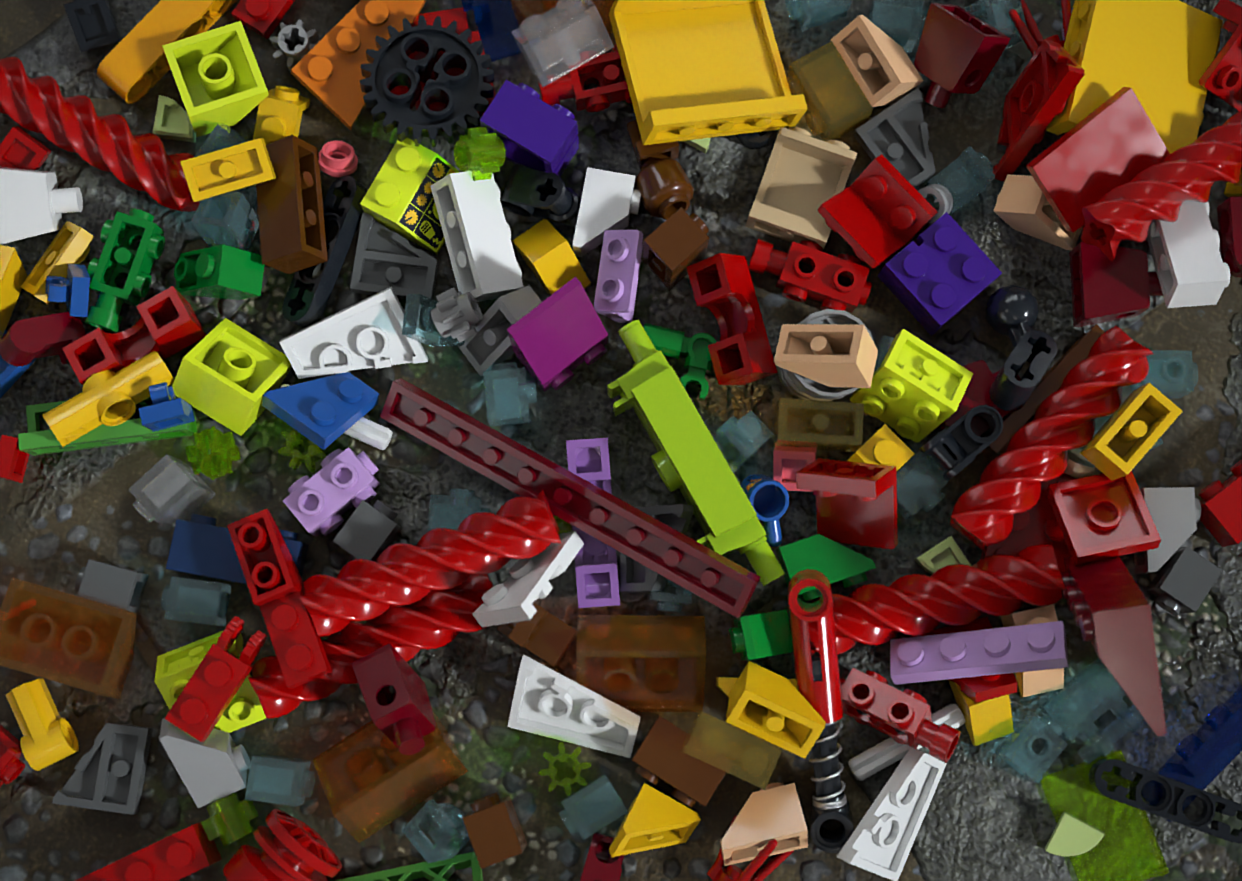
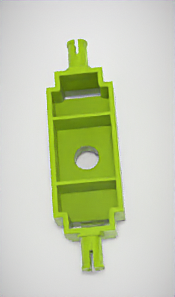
M639 319L619 329L618 333L635 364L629 372L607 385V392L610 398L618 395L621 397V399L613 403L615 416L633 407L658 451L650 457L663 483L670 492L679 488L688 505L694 506L693 514L706 535L697 540L698 543L722 556L739 551L740 555L745 553L756 574L760 576L763 586L781 577L785 572L766 541L767 533L758 520L756 511L674 369L669 365L662 351L656 350Z

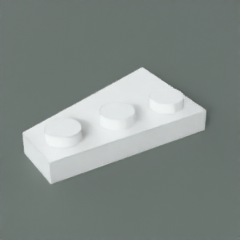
M392 286L289 335L279 342L298 379L347 373L351 370L391 367V365L405 363H424L429 360Z
M570 531L559 534L562 544L551 543L539 555L522 559L514 564L509 570L511 576L504 583L489 589L482 597L484 603L472 614L480 626L488 627L531 620L537 611L532 603L538 598L543 599L548 596L553 589L549 580L565 572L584 545L577 532Z
M523 654L507 727L627 758L631 757L641 718L639 715Z
M911 747L837 857L892 881H898L947 763Z

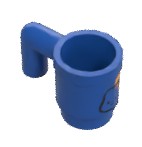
M764 474L750 475L740 485L756 511L757 518L763 522L762 526L767 533V543L770 547H778L782 543L779 518L787 511L789 494L781 483Z

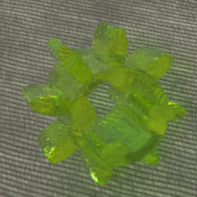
M486 127L468 128V135H461L459 137L460 140L454 146L455 163L459 170L463 172L472 171L473 181L491 179L492 173L500 172V167L505 162L506 151L504 143L497 137L496 133H488Z
M212 426L211 429H205L200 433H193L195 445L185 447L187 460L192 464L193 473L197 475L202 472L205 476L210 477L211 480L222 477L227 473H233L232 461L241 459L239 448L235 445L233 433L230 431L224 434L216 429L215 426Z
M295 429L290 433L286 431L281 432V435L286 439V447L280 448L278 452L282 456H293L289 463V467L296 470L301 463H305L308 470L315 472V462L328 456L315 443L308 446V454H303L297 448L303 446V438L305 436Z
M562 741L559 742V753L555 756L547 751L542 754L550 764L548 768L539 770L538 774L550 776L552 782L549 785L548 791L551 792L557 785L564 786L566 795L570 796L573 783L578 782L580 785H587L588 782L580 773L581 769H588L592 764L588 761L580 762L578 755L581 753V746L576 747L573 753L568 752ZM569 757L574 761L572 769L577 774L573 778L566 775L563 779H560L556 776L558 767L554 762L557 759L564 762Z
M236 792L208 805L206 809L210 817L201 822V825L209 841L220 837L223 845L226 846L253 832L254 829L250 820L259 815L251 798L240 802Z

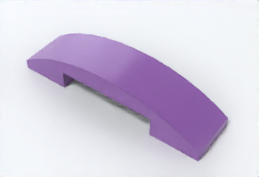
M608 437L567 440L568 471L612 494ZM573 526V531L577 532L584 543L575 556L578 608L620 605L616 549Z

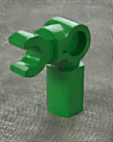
M645 323L644 329L656 350H661L664 356L679 359L680 355L686 356L684 368L688 370V373L682 376L680 381L684 388L689 383H696L701 389L699 401H704L709 390L705 374H710L713 366L708 345L716 343L714 337L707 333H697L690 338L684 336L685 332Z

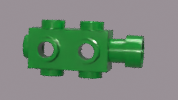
M131 208L129 214L117 211L114 221L108 219L104 223L100 239L105 245L100 259L94 257L87 268L91 282L89 288L99 296L95 307L90 306L85 323L108 332L117 333L123 319L119 315L123 303L136 307L141 297L144 298L148 294L152 281L150 275L154 260L161 257L165 247V237L163 236L165 232L153 222L155 218L153 215L136 208ZM141 239L138 250H134V243ZM127 277L124 288H120L121 279Z

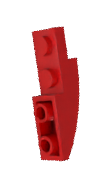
M264 509L228 524L227 527L253 603L260 607L287 687L293 689L331 673L332 669L321 638L317 635L310 614L300 598L301 595H305L304 583L270 511Z

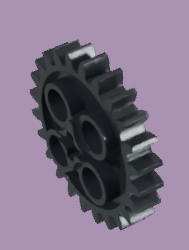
M420 15L418 26L412 27L405 18L403 19V31L398 32L390 25L388 26L390 39L386 40L379 36L375 37L376 47L379 51L366 50L367 61L370 64H361L362 76L365 79L360 80L362 92L367 93L363 96L365 107L373 108L371 110L372 120L377 122L384 119L382 125L386 134L397 128L398 141L400 142L406 139L408 134L413 135L415 146L418 147L423 137H429L432 147H436L438 136L443 135L446 141L451 144L453 143V131L457 130L466 137L468 136L467 122L476 126L480 125V115L477 111L485 113L489 107V101L485 98L494 97V86L490 85V83L494 82V70L488 69L491 66L490 54L481 55L483 53V42L480 40L471 43L472 33L470 29L465 30L459 35L457 34V21H453L447 28H443L440 16L435 18L431 26L427 25L424 16ZM420 51L427 54L421 60L409 58L410 54ZM440 51L445 52L442 54L438 62H436L435 64V59ZM457 67L464 70V73L459 76L446 74L447 70ZM433 69H434V78H435V80L430 79V77H431V75H432L431 73H432ZM421 82L426 83L423 92L421 88ZM397 86H406L410 89L403 95L391 93L392 89ZM420 99L421 103L416 111H411L410 109H412L417 103V101ZM434 102H442L448 105L444 110L437 112L428 108Z

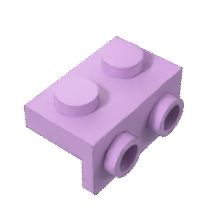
M604 230L594 309L597 313L618 323H630L633 321L643 250V233L639 230Z

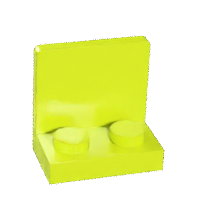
M902 329L895 336L881 366L873 373L871 388H858L853 392L850 401L859 406L867 415L876 417L894 428L900 436L918 443L956 412L974 373L910 332Z
M223 631L157 656L154 682L169 710L211 646L217 644L218 638ZM241 633L228 650V652L238 658L243 650V637ZM250 673L215 725V729L231 733L267 718L260 700L250 684L248 678L251 677Z

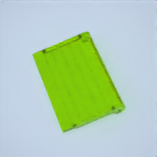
M1122 749L1113 750L1039 778L1056 824L1065 811L1103 831L1105 834L1101 841L1091 850L1080 855L1069 856L1078 881H1144L1169 873L1168 866L1146 812L1103 797L1096 793L1090 785L1089 771L1092 765L1104 758L1126 762ZM1113 767L1111 772L1103 771L1101 779L1107 782V790L1111 784L1130 789L1132 781L1117 777L1114 774L1115 767Z

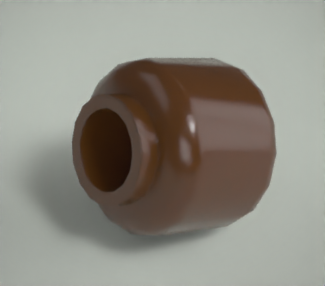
M653 158L643 164L635 180L634 189L641 193L640 200L650 216L667 220L679 208L682 207L686 212L690 206L694 188L680 163L676 160Z

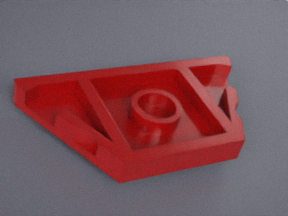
M1044 39L1006 95L1003 121L997 144L1006 146V151L999 163L993 167V179L1005 182L1007 175H1012L1033 145L1041 142L1046 128L1054 116H1059L1062 113L1068 97L1085 75L1084 69L1059 43Z

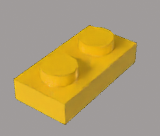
M263 138L180 161L193 202L276 179Z
M66 221L21 285V288L48 304L50 301H48V294L45 293L46 277L59 276L66 278L68 264H79L87 257L90 251V243L94 236L83 228Z

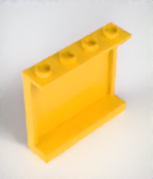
M614 0L609 12V18L643 145L779 130L780 127L789 129V127H795L807 111L808 107L804 94L791 95L764 0Z
M1075 0L1064 49L1084 69L1085 75L1068 97L1062 113L1059 116H1054L1046 131L1056 135L1068 132L1121 88L1130 87L1170 154L1179 148L1192 144L1197 139L1199 127L1203 121V108L1207 95V89L1199 84V80L1215 59V54L1220 45L1219 36L1223 20L1180 0Z

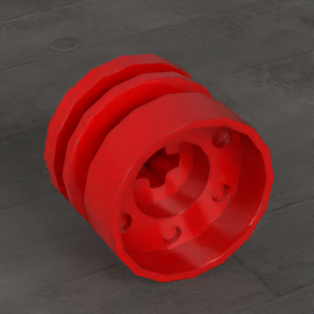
M273 809L265 818L268 827L261 825L254 831L255 839L263 851L247 844L241 846L223 867V872L228 881H327L325 875L333 878L343 866L326 841L313 828L282 810Z

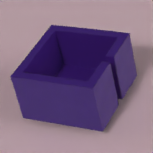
M506 79L480 119L486 147L514 164H521L535 170L555 173L561 177L579 149L577 121L574 120V114L562 105L554 104L552 107L540 100V95L530 86L524 83H519L517 86Z
M946 212L922 232L915 242L909 243L888 261L878 274V277L932 336L985 291L1002 272Z

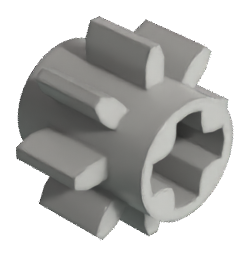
M298 20L296 25L286 26L284 23H281V31L278 37H270L273 47L279 49L273 54L276 63L282 64L287 61V67L290 72L316 45L314 43L320 39L315 29L306 33L302 20Z
M453 287L436 296L438 303H436V308L431 310V317L442 337L452 336L453 339L457 338L459 342H462L477 334L475 327L478 326L477 322L483 320V316L477 301L470 292L462 294L460 291L456 292Z

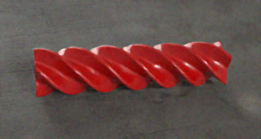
M11 56L0 59V113L7 114L13 121L25 129L43 134L57 147L77 153L91 166L102 171L111 172L125 185L147 192L162 206L182 212H194L197 210L200 201L193 202L180 161L194 158L192 154L183 152L168 155L163 142L156 134L146 133L133 136L126 119L122 115L98 116L91 99L86 95L63 97L56 79L52 76L46 75L29 78L22 61L18 57Z
M1242 110L1230 117L1223 125L1210 129L1199 136L1192 144L1177 149L1161 163L1146 168L1129 183L1115 187L1098 202L1083 207L1082 213L1085 224L1081 235L1082 241L1085 244L1097 246L1109 260L1113 261L1120 241L1144 242L1153 220L1174 223L1178 219L1180 207L1184 201L1192 200L1206 203L1209 200L1211 187L1215 181L1238 183L1242 169Z
M1114 326L1104 332L1091 347L1088 357L1077 363L1068 372L1061 388L1050 394L1041 403L1033 421L1022 426L1014 434L1006 452L994 458L987 465L981 475L979 484L969 488L959 497L950 516V525L970 539L985 553L987 546L1004 541L1012 531L1014 514L1025 512L1037 504L1041 493V482L1055 479L1064 473L1068 463V450L1083 447L1092 440L1095 433V418L1114 414L1119 409L1122 403V387L1140 383L1146 378L1149 372V363L1146 356L1152 355L1153 352L1135 342L1118 326Z
M542 489L536 499L523 496L508 500L496 514L487 512L471 514L460 523L456 530L448 528L432 529L422 536L416 546L405 543L391 545L381 553L376 562L367 559L349 561L343 566L337 577L324 574L313 575L304 581L305 595H301L300 598L310 614L317 635L319 637L329 636L341 631L351 621L360 622L378 617L387 611L391 605H410L421 600L431 590L441 591L454 588L467 580L471 574L484 575L493 573L505 566L511 558L527 559L539 555L551 543L562 544L559 528Z
M1046 544L1032 545L1021 550L1015 556L1004 554L987 556L980 559L973 566L963 564L947 565L937 570L931 576L922 574L905 575L898 578L889 587L881 584H867L856 588L848 596L832 594L837 653L841 654L848 651L857 642L871 646L887 643L899 632L912 636L924 635L935 629L940 622L953 626H964L977 619L982 612L994 616H1006L1018 610L1024 602L1037 606L1055 604L1062 598V589L1065 590V586L1058 569L1053 546ZM821 596L812 600L810 604L817 602ZM808 621L811 653L813 656L816 652L820 653L817 621Z
M471 574L467 580L454 588L441 591L431 590L421 600L410 605H391L383 614L367 620L365 624L350 622L341 631L329 635L326 641L321 640L332 672L293 689L286 685L277 656L261 658L252 666L253 677L248 678L260 700L267 719L284 716L295 710L303 701L320 700L334 693L342 684L358 683L351 663L388 643L408 662L421 649H437L453 641L460 632H476L486 628L481 627L472 614L484 603L482 600L483 595L494 587L490 575Z

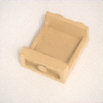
M780 127L755 201L748 216L746 227L791 243H800L801 240L811 241L822 246L824 249L831 229L817 209L822 203L844 190L857 153L850 150V147L841 141L827 140L825 142L811 137V133L799 127H789V129Z

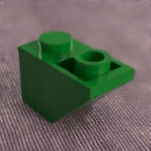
M224 244L181 253L174 268L175 288L181 295L232 300L261 296L265 265L262 264V256L260 254Z
M820 534L775 550L779 563L785 572L784 577L788 587L792 577L799 571L813 569L823 573L830 584L842 581L843 587L846 588L868 580L865 572L876 568L872 559ZM811 586L803 588L798 594H802L805 602L822 596L819 589Z
M787 609L734 619L735 627L728 629L732 653H740L741 661L793 652Z

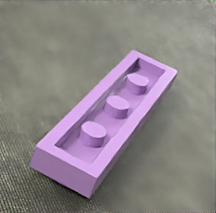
M1063 621L890 640V676L894 685L1069 667L1066 630Z

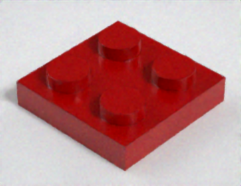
M1132 471L1128 475L1113 481L1104 474H1098L1049 485L1047 495L1075 565L1159 547L1161 542L1160 535Z

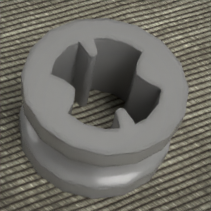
M931 184L918 190L925 199L934 195L937 198L934 203L939 202V208L936 209L938 214L929 223H934L946 212L950 214L953 208V198L946 187L941 184Z

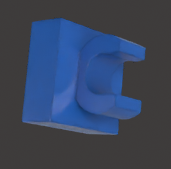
M68 264L67 278L59 276L46 277L45 293L48 294V301L65 302L69 315L72 317H87L90 276L85 264Z
M166 382L149 386L153 405L138 408L142 425L154 432L195 421L192 405L182 398L176 399L173 387H168Z

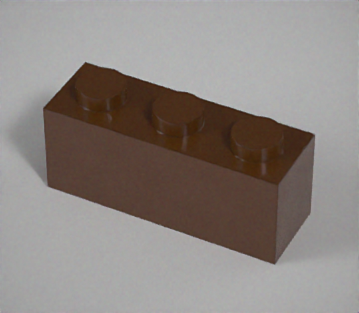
M294 135L267 144L266 148L276 179L256 184L262 264L291 274L328 261L318 148Z

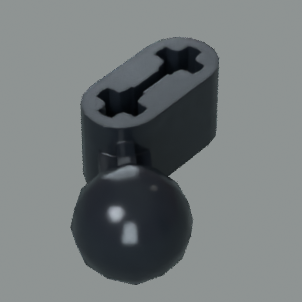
M1008 285L996 290L989 297L986 305V319L989 325L998 334L1009 336L1014 350L1004 363L989 390L992 402L998 408L1011 412L1018 411L1025 405L1058 350L1057 344L1051 336L1032 328L1036 323L1039 312L1036 298L1026 288L1015 285ZM1025 362L1031 363L1021 380L1015 379Z

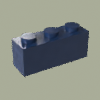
M192 514L190 521L176 520L166 569L247 584L228 528L216 526V518ZM280 530L302 578L309 545L297 541L298 533Z

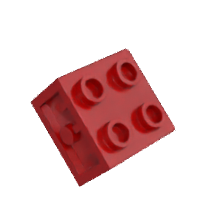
M1220 0L1212 11L1225 20L1221 28L1232 36L1202 75L1199 84L1239 112L1242 110V7L1230 0Z
M882 154L869 164L851 186L822 203L817 209L825 219L828 227L834 232L839 233L853 248L855 255L872 268H876L909 244L938 214L936 209Z
M818 458L796 472L797 489L812 490L816 496L817 534L835 542L891 550L898 545L896 466Z

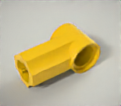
M44 678L24 683L6 694L23 734V737L20 739L23 755L35 771H40L79 751L77 736L69 722L65 718L60 717Z

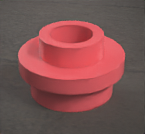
M327 142L318 153L320 170L335 178L348 176L354 173L358 167V158L354 148L346 142Z

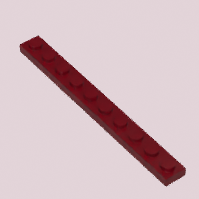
M400 378L392 382L380 415L384 420L521 497L525 496L536 499L543 489L553 515L736 618H739L744 613L760 576L406 380Z

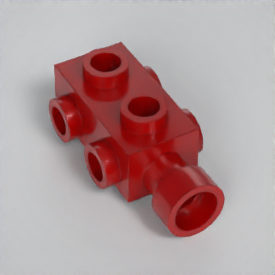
M617 44L613 47V52L598 55L597 51L592 49L578 52L574 55V61L567 62L568 74L554 77L553 73L537 76L541 99L552 107L554 104L560 105V101L574 98L577 111L586 109L587 112H599L607 109L611 103L626 100V103H632L627 82L624 81L625 75ZM591 83H594L599 86L597 88L585 90V87Z
M761 239L757 240L748 268L750 271L762 275L765 271L779 276L776 286L784 289L782 293L784 297L802 303L808 297L822 302L820 307L822 310H843L851 313L857 308L858 304L865 305L871 291L872 282L866 281L870 268L862 266L860 259L847 254H838V257L822 252V246L806 240H801L800 243L792 242L787 253L774 249V244ZM799 262L812 265V272L803 273L799 269ZM841 275L851 279V286H841L838 282V276Z
M852 668L847 679L840 678L843 713L853 717L859 724L869 725L892 737L897 743L906 744L914 749L920 745L929 750V755L944 763L950 759L957 746L961 732L945 723L939 726L931 722V708L923 696L909 689H904L902 692L888 685L889 682L883 676L870 670L863 673ZM857 710H860L866 713L867 715H861L857 712ZM895 728L898 729V730H900V731H902V732H904V733H906V734H899V733H897V732L895 731Z

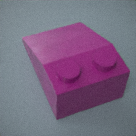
M576 276L507 329L515 356L544 392L551 387L558 390L566 385L575 376L572 372L584 361L587 365L597 361L606 353L607 349L604 346L609 343L608 333Z

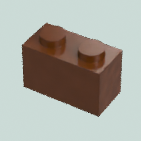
M681 207L644 239L642 261L670 290L688 274L686 267L705 259L710 238L707 235L709 229L695 213L689 216Z
M660 715L657 716L632 757V760L639 764L635 769L636 773L655 785L660 778L675 787L671 795L693 808L696 801L706 807L732 764V761Z
M494 792L474 800V803L470 804L471 811L462 819L480 868L483 869L523 853L527 841L510 795L500 799L498 792Z

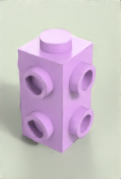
M349 447L343 452L341 449H337L322 460L320 465L323 468L311 478L305 475L289 487L288 492L290 495L283 502L308 533L314 536L320 533L324 536L330 534L343 523L344 519L341 516L353 506L357 508L362 500L368 503L376 496L377 493L374 489L380 483L374 474L379 469L364 451L357 455Z

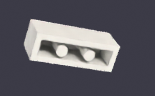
M492 168L450 173L431 185L458 291L462 294L470 292L475 300L479 302L496 299L523 288L521 267L515 257L511 242V230L505 220L500 201V189L497 183H495Z
M1186 200L1180 207L1176 222L1153 220L1147 235V241L1167 308L1216 305L1224 289L1230 283L1229 266L1226 262L1223 263L1219 251V234L1216 229H1212L1209 219V202L1201 203Z

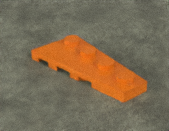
M361 0L291 69V74L351 131L365 106L363 96L367 93L362 92L360 80L365 79L362 76L361 64H370L367 61L366 50L379 51L376 47L375 37L379 36L386 40L390 39L388 26L391 25L398 32L403 31V19L405 18L413 25L427 0Z

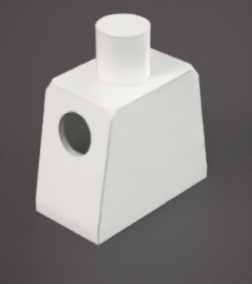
M0 167V245L61 230L63 227L62 213L82 212L83 199L80 188L58 189L55 172Z

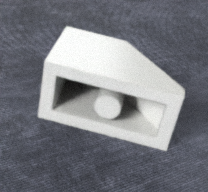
M587 167L572 244L576 257H583L602 244L604 230H623L629 224L630 213L638 215L641 193L634 189L636 176Z

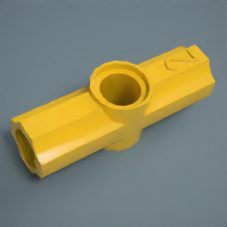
M153 351L116 373L105 370L93 374L83 384V392L42 416L59 443L64 447L102 424L105 426H117L126 422L135 413L136 404L150 397L149 386L164 382L169 386L173 384L174 378L160 355Z

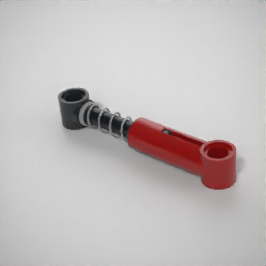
M806 569L795 574L789 582L788 603L797 690L825 721V728L813 745L812 757L809 759L810 762H813L814 776L810 779L815 781L816 790L812 797L813 802L811 803L810 830L812 840L820 850L826 853H838L854 832V824L849 802L843 792L845 784L840 779V773L843 771L844 766L839 762L838 754L841 752L842 747L837 743L836 736L840 732V728L835 723L842 719L843 707L833 598L830 582L827 577L817 570ZM808 586L815 587L821 591L822 596L815 603H805L798 597L800 590ZM808 621H817L820 656H811ZM828 819H837L842 823V826L832 831L823 828L821 824Z

